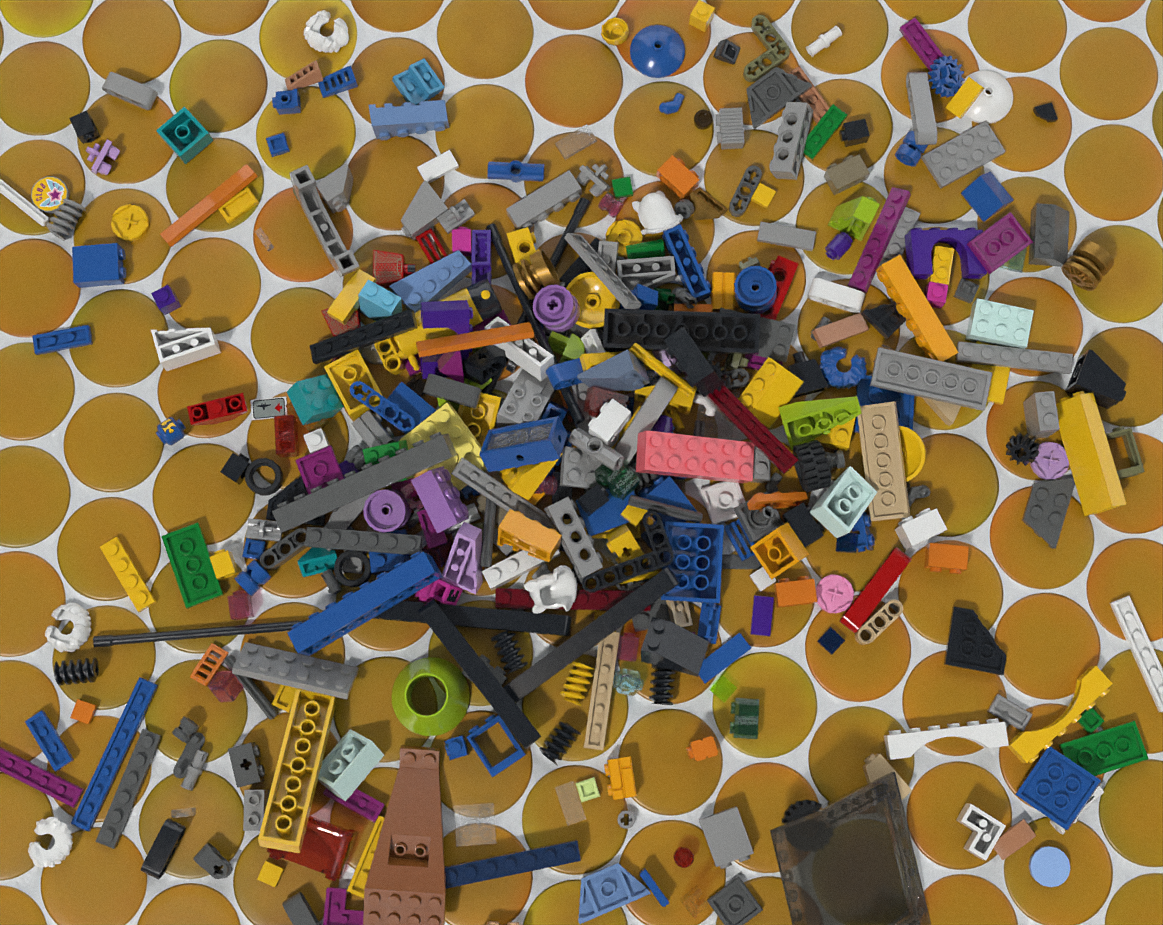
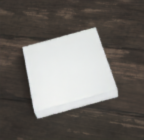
M723 481L700 489L711 524H720L738 518L733 508L745 503L739 483Z

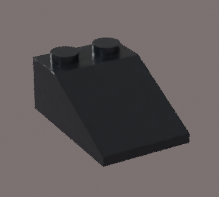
M652 617L641 648V662L698 677L709 641L673 622Z

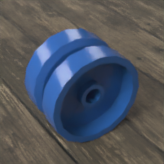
M750 266L743 269L737 275L734 283L735 299L740 308L751 314H761L774 305L777 297L776 279L767 268Z

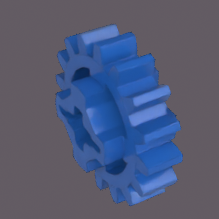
M942 56L939 59H935L934 64L930 65L932 71L928 72L931 75V79L928 81L933 83L931 89L936 88L935 94H940L941 97L954 96L958 89L961 88V82L965 80L961 77L964 74V71H960L962 65H957V59L952 60V56Z

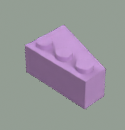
M463 522L453 542L442 573L443 577L440 578L474 594L478 592L483 583L481 566L482 529Z

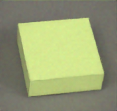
M594 777L576 783L581 802L600 797Z

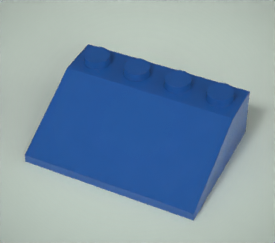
M665 521V529L675 554V561L668 567L680 583L663 595L661 600L719 604L724 525ZM669 552L663 553V562L666 563L671 558Z

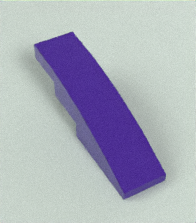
M472 230V285L487 278L492 286L491 230Z

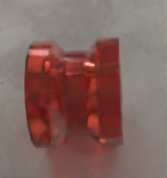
M679 847L675 850L673 859L679 867L687 868L693 863L694 855L689 848Z

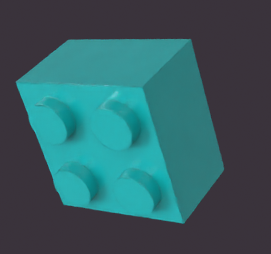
M185 106L156 130L164 142L185 164L214 141L209 132Z
M328 374L297 381L287 391L302 425L332 418L343 408Z

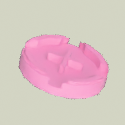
M829 575L820 580L816 586L817 604L822 610L837 614L845 611L851 605L854 591L851 583L846 578L839 575Z

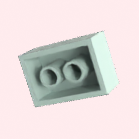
M977 298L972 304L965 340L1025 349L1028 344L1034 310Z

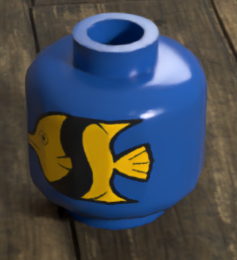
M169 417L157 426L158 431L156 434L164 445L172 446L185 437L183 430L186 428L180 419L176 421L174 418Z

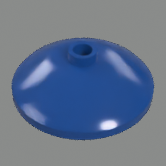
M651 25L643 28L634 36L630 46V58L634 67L643 75L651 78L670 76L680 68L685 56V47L680 35L673 29L663 25ZM659 44L661 45V47L656 48L655 45Z

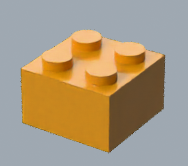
M788 522L750 547L771 580L810 555Z

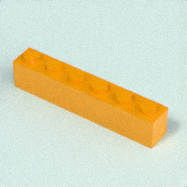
M901 255L879 266L876 269L878 279L885 285L888 296L896 302V309L899 314L906 318V326L913 332L916 337V343L925 352V357L944 362L959 353Z

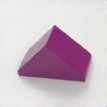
M460 351L444 353L437 361L439 371L454 381L464 383Z

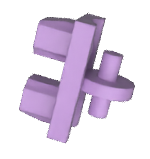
M107 139L100 152L98 150L101 146L95 143L93 148H86V152L90 154L87 158L88 161L92 162L95 157L97 158L91 168V172L95 174L99 172L108 175L112 166L104 162L105 157L116 160L120 153V150L114 147L112 142Z

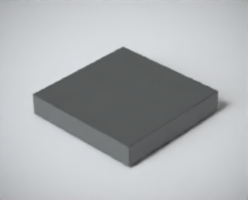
M739 876L707 900L724 925H744L763 910Z

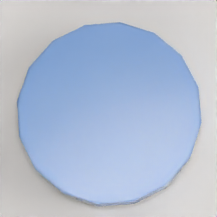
M1045 846L1040 847L1032 854L1029 861V870L1031 876L1039 884L1047 887H1056L1064 883L1068 878L1070 863L1063 851L1055 847Z

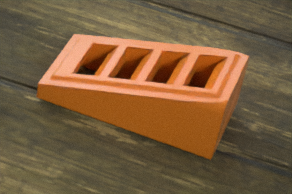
M211 643L193 670L190 678L209 687L229 652ZM212 651H215L218 654L222 655L220 659L212 655ZM208 658L216 661V665L208 662ZM204 665H207L208 667L212 668V671L210 672L204 669ZM200 672L208 675V677L205 679L199 674Z

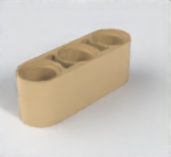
M895 599L886 602L855 633V640L861 645L874 641L902 614V603ZM890 604H894L897 607L896 614L889 612L888 607ZM876 617H880L883 620L881 628L877 627L874 623ZM862 630L869 633L867 641L862 640L860 637Z

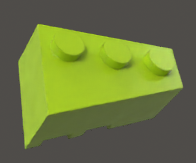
M861 196L838 205L828 226L862 241L880 204L871 197Z

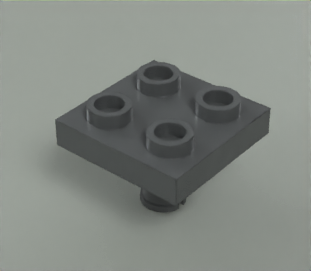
M749 501L733 508L751 543L784 525L777 509H772L770 506H766L761 510H749L747 506Z

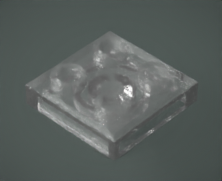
M494 803L454 806L456 847L497 843Z

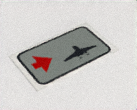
M286 397L250 400L252 420L288 417Z

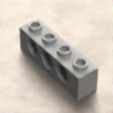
M787 102L785 109H783V119L781 126L778 128L777 143L774 145V156L769 165L770 172L775 178L797 180L813 115V110L808 103Z
M566 497L544 508L553 528L562 535L561 544L578 578H583L603 568L601 564L603 562L599 552H595L593 548L594 541L589 534H586L584 530L586 527L581 517L578 518L575 511L577 507L574 501ZM564 514L569 515L571 518L568 525L562 521ZM573 531L579 534L578 542H574L571 539ZM582 549H585L588 552V557L586 560H583L580 557V551Z

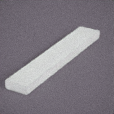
M1126 596L1111 602L1110 605L1159 712H1163V668L1130 596Z

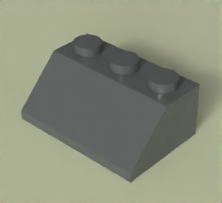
M1037 203L1032 208L1030 239L1033 243L1029 245V264L1062 267L1067 261L1068 211L1053 204Z

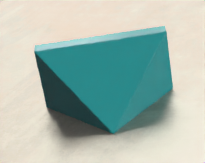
M312 547L298 560V565L302 576L307 577L323 573L329 569L334 570L338 557L334 550L329 552L325 548Z

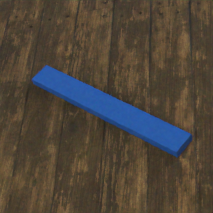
M139 677L72 819V825L88 832L91 831L158 688L157 684Z

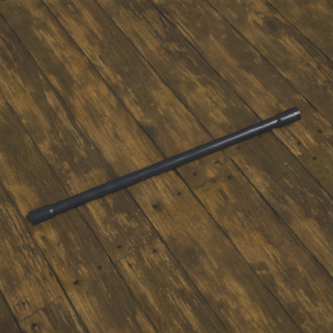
M580 198L550 258L554 268L557 267L568 245V242L565 240L566 234L575 232L581 218L591 203L586 198ZM529 299L530 302H531V305H532V307H533V301H534V299H532V300ZM524 310L516 324L528 322ZM503 369L491 378L492 382L482 389L481 393L491 394Z
M496 224L488 225L485 229L491 230V242L495 246L527 319L531 323L539 345L554 356V365L559 364L542 326L533 312L528 296L520 288L512 266L513 263L502 242V237ZM570 387L560 389L574 424L583 422L585 420L584 415Z
M307 620L125 635H100L93 637V645L97 648L122 644L291 631L293 625L299 622L304 623Z

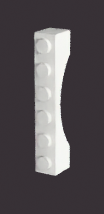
M997 718L986 720L987 724L971 721L967 722V726L960 727L959 723L947 724L948 728L940 729V725L928 726V731H921L920 728L908 729L909 733L902 734L901 730L889 731V735L884 736L887 759L911 757L926 743L943 737L965 738L976 742L984 748L1009 746L1005 722H999Z

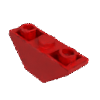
M244 393L187 406L191 425L218 424L234 420L248 412Z

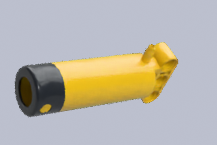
M487 278L440 300H467L469 307H472L473 319L469 321L472 327L503 312ZM421 310L415 312L417 329L375 343L374 346L384 367L391 374L397 375L403 371V360L407 358L415 371L420 369L415 357L418 354L417 341L452 336L458 333L449 328L423 329ZM390 344L389 351L382 352L383 345ZM392 361H398V366L395 369H390Z

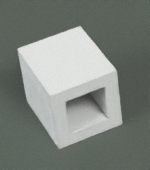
M321 428L303 435L310 453L330 446L326 434Z

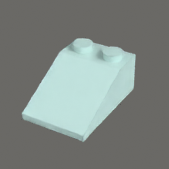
M849 466L818 499L810 513L836 538L850 533L877 494V491Z

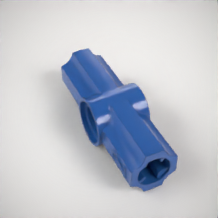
M516 160L510 163L488 162V179L511 180L515 183L520 181L544 182V164H528ZM514 169L521 171L519 174L511 173Z

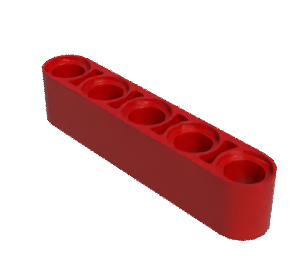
M895 547L839 622L853 633H856L907 567L911 558Z

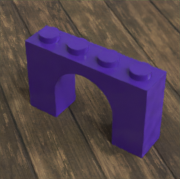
M973 227L966 228L965 230H958V228H948L947 230H940V228H930L929 230L912 228L905 235L907 267L914 279H927L933 274L931 250L933 245L937 243L948 244L958 252L963 279H981L987 274V271L968 247L967 243L980 235L983 230H976Z
M467 300L421 302V323L423 329L449 328L458 334L472 332V324H469V321L473 319L472 307H469ZM472 348L460 350L462 362L469 358ZM444 353L421 357L423 379H427L428 374L448 378V376L439 371L437 363Z

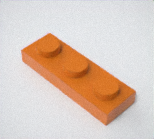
M797 490L788 493L777 491L771 494L760 492L753 495L747 506L749 510H761L766 506H770L772 509L792 508L804 503L808 497L806 492H798Z

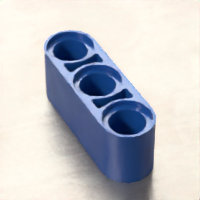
M580 358L555 364L546 370L554 390L583 383L577 377L578 374L583 372Z

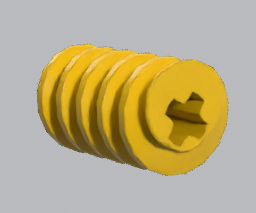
M572 662L576 669H569V673L573 677H566L570 684H563L567 691H561L560 694L564 697V700L582 706L578 699L585 698L581 692H587L588 689L584 687V684L591 683L587 677H593L589 670L595 669L579 662Z

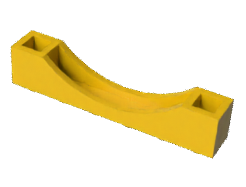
M1097 666L1089 667L1076 679L1073 698L1067 709L1057 720L1041 729L1019 732L1008 742L1009 746L1007 747L1022 763L1034 762L1039 757L1038 753L1042 749L1046 750L1049 748L1056 736L1060 737L1068 730L1066 727L1071 722L1073 724L1082 717L1081 713L1085 709H1091L1096 704L1095 700L1099 696H1105L1110 691L1109 687L1113 683Z

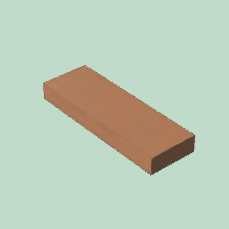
M861 313L814 329L812 333L819 348H823L864 333L869 328Z

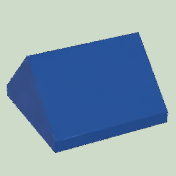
M991 171L979 176L961 192V195L983 222L1014 201Z

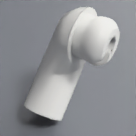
M695 393L693 402L704 405L707 416H714L717 407L706 396L703 397L702 394Z

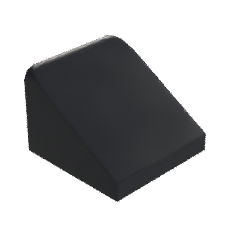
M727 39L722 40L718 43L713 57L734 65L740 47Z

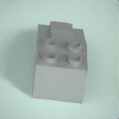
M522 369L497 413L496 427L501 428L541 420L556 392L548 376L544 380L539 381Z

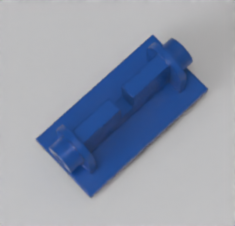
M863 512L852 528V532L860 531V534L853 535L855 549L858 552L866 551L865 547H867V550L872 551L873 545H875L874 536L870 534L869 526H871V520L867 512Z
M702 603L697 636L709 641L710 644H716L721 606L714 603Z

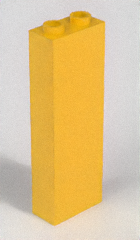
M1084 391L1074 393L1072 398L1065 397L1059 399L1060 403L1056 404L1059 431L1084 516L1098 514L1126 505L1094 394H1085Z

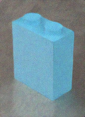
M370 280L366 282L358 294L360 313L374 321L402 312L401 297Z

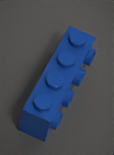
M680 224L663 231L662 239L670 256H674L675 268L684 288L688 289L689 294L695 297L697 302L709 298L712 291L711 285L703 276V267L700 263L698 264L695 258L697 255L695 249L688 242L689 236L686 230H683Z

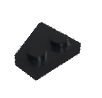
M895 301L870 310L866 309L861 313L886 340L906 321V318L897 311Z

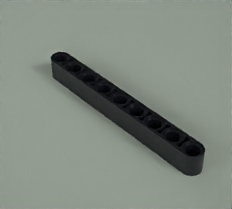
M431 599L417 610L523 747L527 749L541 737L539 732L438 603Z

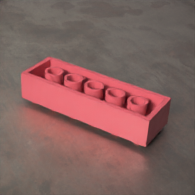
M647 430L638 433L636 472L734 483L753 481L754 444L752 442Z

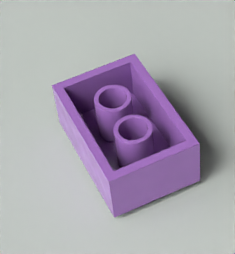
M444 466L429 470L411 480L437 533L450 529L469 519L468 509L465 504H462L459 498L460 493L453 486L450 480L451 475Z

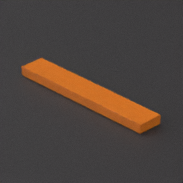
M247 164L244 165L160 233V235L172 247L258 176Z
M527 322L417 341L416 347L419 357L529 339L534 337V331L531 323Z

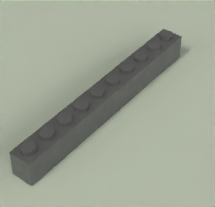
M441 432L430 436L431 440L425 443L424 440L413 443L414 448L409 450L406 447L395 452L396 456L390 458L389 455L378 459L379 463L374 466L372 463L362 466V471L358 473L354 470L345 474V479L339 481L336 478L327 482L328 486L325 488L318 486L311 489V494L307 496L303 493L294 497V502L289 503L285 501L278 504V509L272 511L281 533L456 456L457 453L449 434L442 435Z

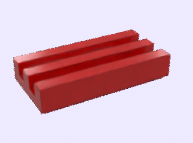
M432 228L415 238L430 264H433L434 261L421 240L423 237L437 261L441 258L427 235L430 234L443 257L448 255Z

